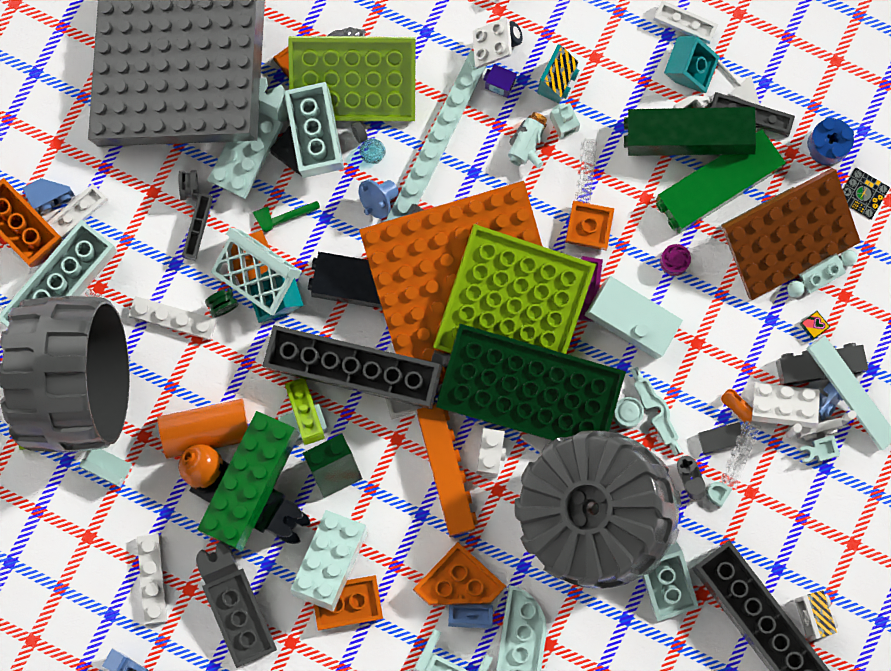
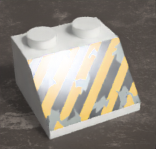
M824 590L794 599L807 641L837 633L838 623L836 617L831 615L829 609L831 601L828 594L824 593Z

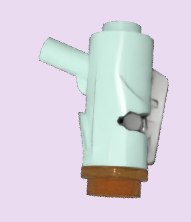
M533 112L532 115H529L521 123L509 141L512 146L508 153L511 163L521 166V164L526 165L527 161L530 160L537 168L543 165L544 162L535 154V147L537 143L540 144L542 134L547 126L546 117Z

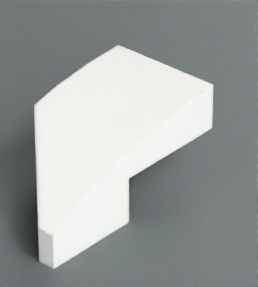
M691 95L674 104L673 108H705L712 101L705 96Z

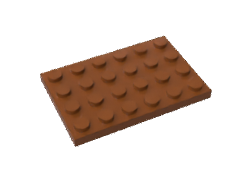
M833 168L722 226L746 293L751 300L799 276L800 273L829 256L838 255L861 243L837 171Z

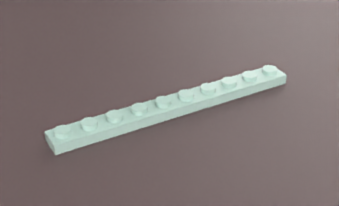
M470 50L386 221L405 216L412 204H419L487 65L481 68L475 67L474 51Z

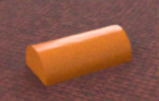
M3 177L0 180V237L29 267H36L48 259L61 244L62 238Z
M243 398L157 417L160 439L166 459L181 456L186 449L196 444L208 445L213 449L239 444L249 426Z

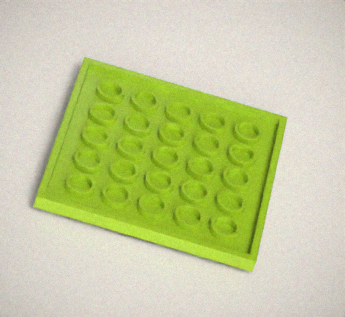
M473 224L433 347L451 353L460 323L566 354L596 264Z

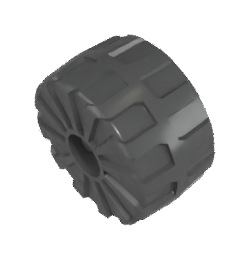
M53 296L22 300L20 307L12 308L9 312L8 329L2 331L0 346L3 348V360L0 364V387L3 388L4 397L0 400L4 420L10 425L9 433L16 444L30 451L78 452L108 448L110 444L116 443L120 437L129 401V355L125 331L118 311L108 299L102 297Z
M581 431L576 435L559 437L551 441L543 448L542 455L535 462L528 463L521 476L523 486L520 498H515L514 512L516 519L520 521L524 534L520 538L523 546L528 553L534 554L544 565V571L555 578L577 586L605 589L626 585L642 575L650 574L661 565L660 560L664 557L671 544H675L679 534V529L677 528L679 508L682 506L680 493L675 489L672 479L668 474L669 468L638 441L613 432ZM597 503L599 505V512L593 515L591 509Z

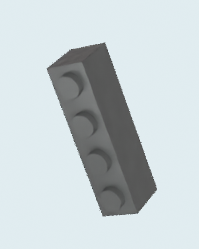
M848 343L843 345L844 348H835L854 375L863 374L869 370L864 345ZM808 350L802 351V355L794 356V353L783 354L776 361L780 385L790 386L828 379Z

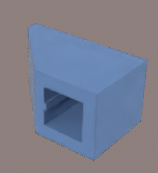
M43 178L22 187L28 201L38 214H46L52 210V207L58 204H66L75 196L70 186Z

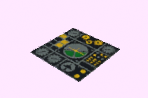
M855 168L844 186L843 192L850 208L872 220L890 187L862 170Z

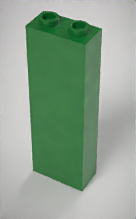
M763 129L756 133L755 154L720 155L658 194L656 206L661 213H665L668 217L669 226L680 234L780 171L786 162Z

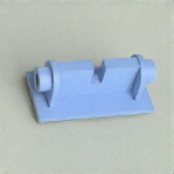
M831 382L823 389L828 396L826 397L820 393L819 414L822 421L827 416L829 417L833 414L840 400L843 401Z

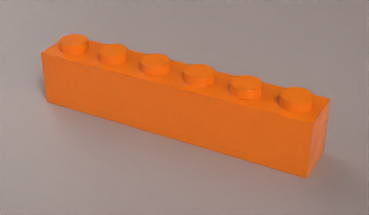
M436 404L433 405V409H417L416 413L449 537L475 531V525H478L475 512L471 513L469 504H472L470 492H465L463 483H467L464 470L460 471L458 466L461 458L459 450H454L452 442L456 441L452 428L449 429L447 421L450 420L447 410L437 408Z

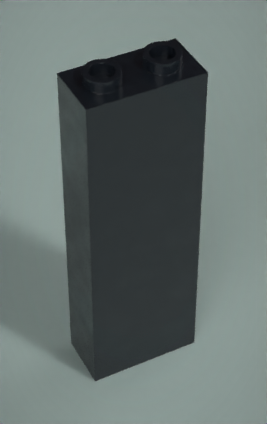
M319 251L317 258L313 257L312 270H315L314 277L309 278L308 283L311 297L382 309L368 260Z

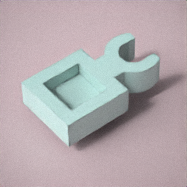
M834 435L813 440V447L805 445L799 449V452L807 451L809 453V457L802 460L803 463L810 462L814 457H817L818 462L840 456Z

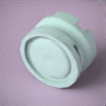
M624 397L617 402L613 419L619 427L632 429L643 419L644 407L636 398Z

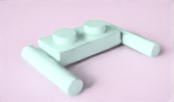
M433 629L414 669L417 671H468L432 653L442 633ZM485 654L478 671H487L493 658Z

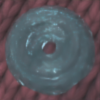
M367 139L360 146L361 158L366 163L378 164L386 155L385 146L378 139Z

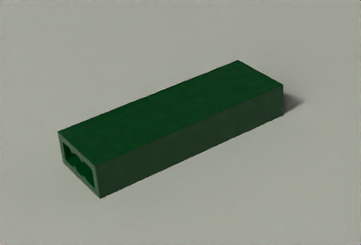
M755 107L628 109V117H624V130H628V135H624V148H628V156L755 154L756 151Z

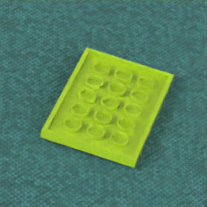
M288 37L289 90L326 82L330 90L335 121H415L416 37Z

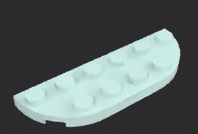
M511 585L508 587L496 671H541L547 632L544 613L529 593Z

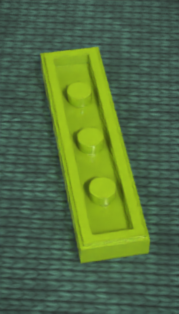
M300 378L285 383L304 446L325 439L306 379Z

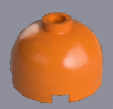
M196 444L190 446L181 455L178 469L181 478L195 489H197L196 487L206 488L219 477L221 471L218 469L220 464L223 465L221 454L212 447Z

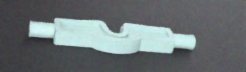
M639 367L631 369L630 372L636 381L634 387L646 411L653 408L660 410V414L651 419V424L660 435L664 445L669 444L674 456L682 453L676 441L679 436L670 421V410L667 403L656 394L648 377L643 378Z

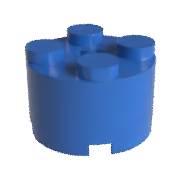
M831 117L826 118L816 125L808 138L807 147L810 156L814 161L825 166L841 162L853 147L854 131L842 120Z

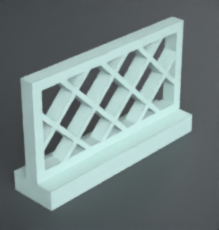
M230 227L226 233L229 238L210 273L270 315H275L293 279H298L302 271L244 231ZM233 244L237 245L239 252L235 256H231L230 251ZM252 255L254 265L246 267L245 256ZM240 258L241 269L234 271L232 261ZM227 263L229 273L223 275L219 271L222 265ZM266 265L269 276L261 277L260 267ZM255 269L256 280L249 282L247 271ZM242 273L244 284L237 285L235 275ZM278 276L285 278L280 288H277L275 277ZM270 279L272 290L264 292L262 282ZM257 284L259 294L253 296L250 285ZM273 294L274 301L271 307L266 305L265 296Z

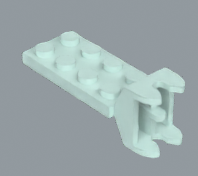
M265 77L260 78L257 141L226 142L207 179L210 183L246 199L270 152V148L284 125L282 122L289 119L286 99H284V87L280 84L265 93L268 87L267 78Z

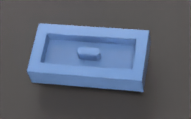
M449 605L448 627L492 629L493 605Z

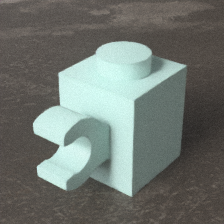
M561 103L552 108L550 119L560 139L579 131L580 123L570 103L565 105Z

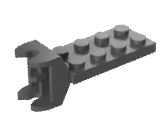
M218 542L216 551L211 554L203 549L199 551L196 556V563L200 575L205 582L202 588L236 668L277 651L243 568L239 570L230 547Z

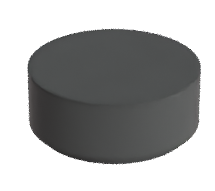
M358 121L351 124V130L357 142L367 141V133L362 123Z

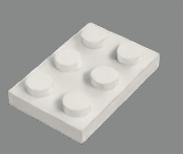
M755 382L752 421L791 426L800 424L802 427L817 429L820 390Z

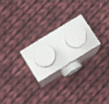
M483 428L476 474L498 477L500 461H505L507 448H503L505 431Z

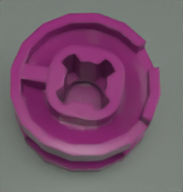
M680 244L669 245L660 257L661 269L670 276H680L686 272L691 263L689 250Z

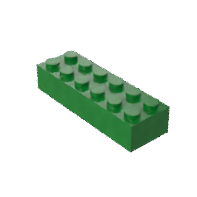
M255 412L197 528L199 532L240 552L243 551L300 435L295 427L261 412Z

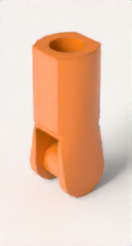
M727 389L721 397L722 402L748 425L752 421L753 408L735 390Z

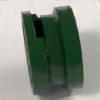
M231 288L227 289L228 292H225L224 289L218 291L204 301L206 306L211 309L210 314L212 318L223 316L238 307L239 303L237 299L233 298L234 294Z

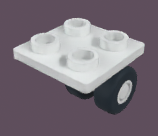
M505 17L472 31L475 67L481 68L512 55L511 47L520 45L523 40L521 29L516 22H509V19Z

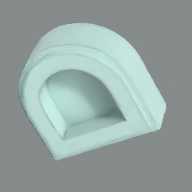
M713 482L707 487L706 496L710 502L721 508L731 493L732 488L722 482Z

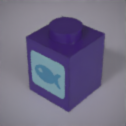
M494 64L492 69H487L483 81H486L485 89L508 98L516 81L517 73Z

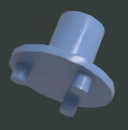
M369 179L361 182L358 194L365 208L364 213L366 215L371 214L379 219L387 217L391 209L390 200L398 195L396 184L391 180H387L380 185Z

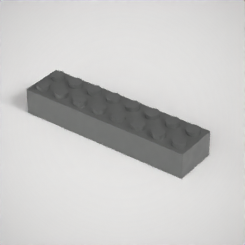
M273 325L262 367L269 371L428 409H433L443 367L438 363Z
M730 540L691 568L769 671H830Z

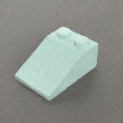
M676 541L675 544H671L664 557L660 560L661 565L650 574L642 575L658 622L699 608L683 551Z

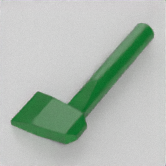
M318 201L273 218H271L268 206L252 213L262 231L269 232L276 225L319 209L320 204Z

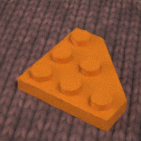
M457 542L413 588V591L428 605L491 604L506 588V585Z

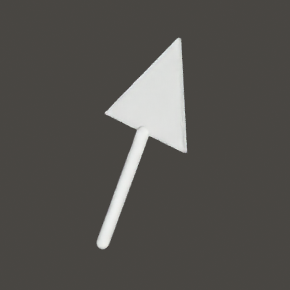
M718 60L717 64L738 85L728 95L760 105L752 76L750 75L741 83Z

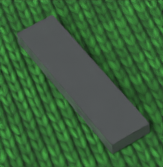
M715 92L710 107H755L757 128L787 137L790 135L795 115Z

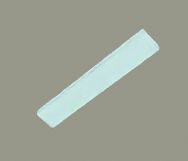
M825 335L820 336L806 349L850 410L856 412V418L879 450L886 449L891 444L890 424Z

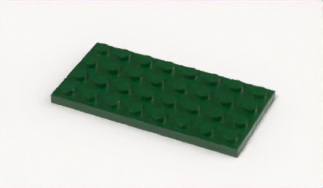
M459 323L436 407L552 441L559 437L576 435L581 431L609 432L626 371Z

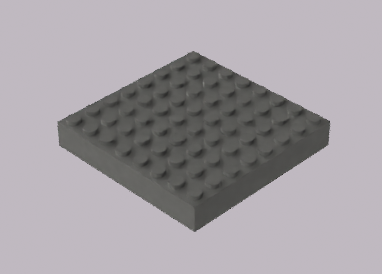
M98 0L88 140L97 147L257 141L265 0Z

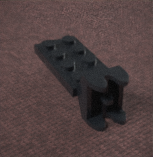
M223 460V465L220 464L218 469L221 471L220 475L214 483L206 488L196 487L197 489L191 487L189 491L210 503L229 463ZM273 488L254 529L261 533H264L266 530L288 544H299L301 540L292 529L296 528L297 524L302 527L310 526L311 521L297 505L285 499L283 493Z

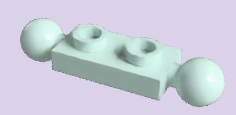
M846 250L841 254L840 259L837 254H834L799 274L802 281H792L788 284V294L791 297L797 298L803 294L804 289H806L807 293L811 294L846 273L843 266L851 267L856 264L858 260L857 254L853 250Z

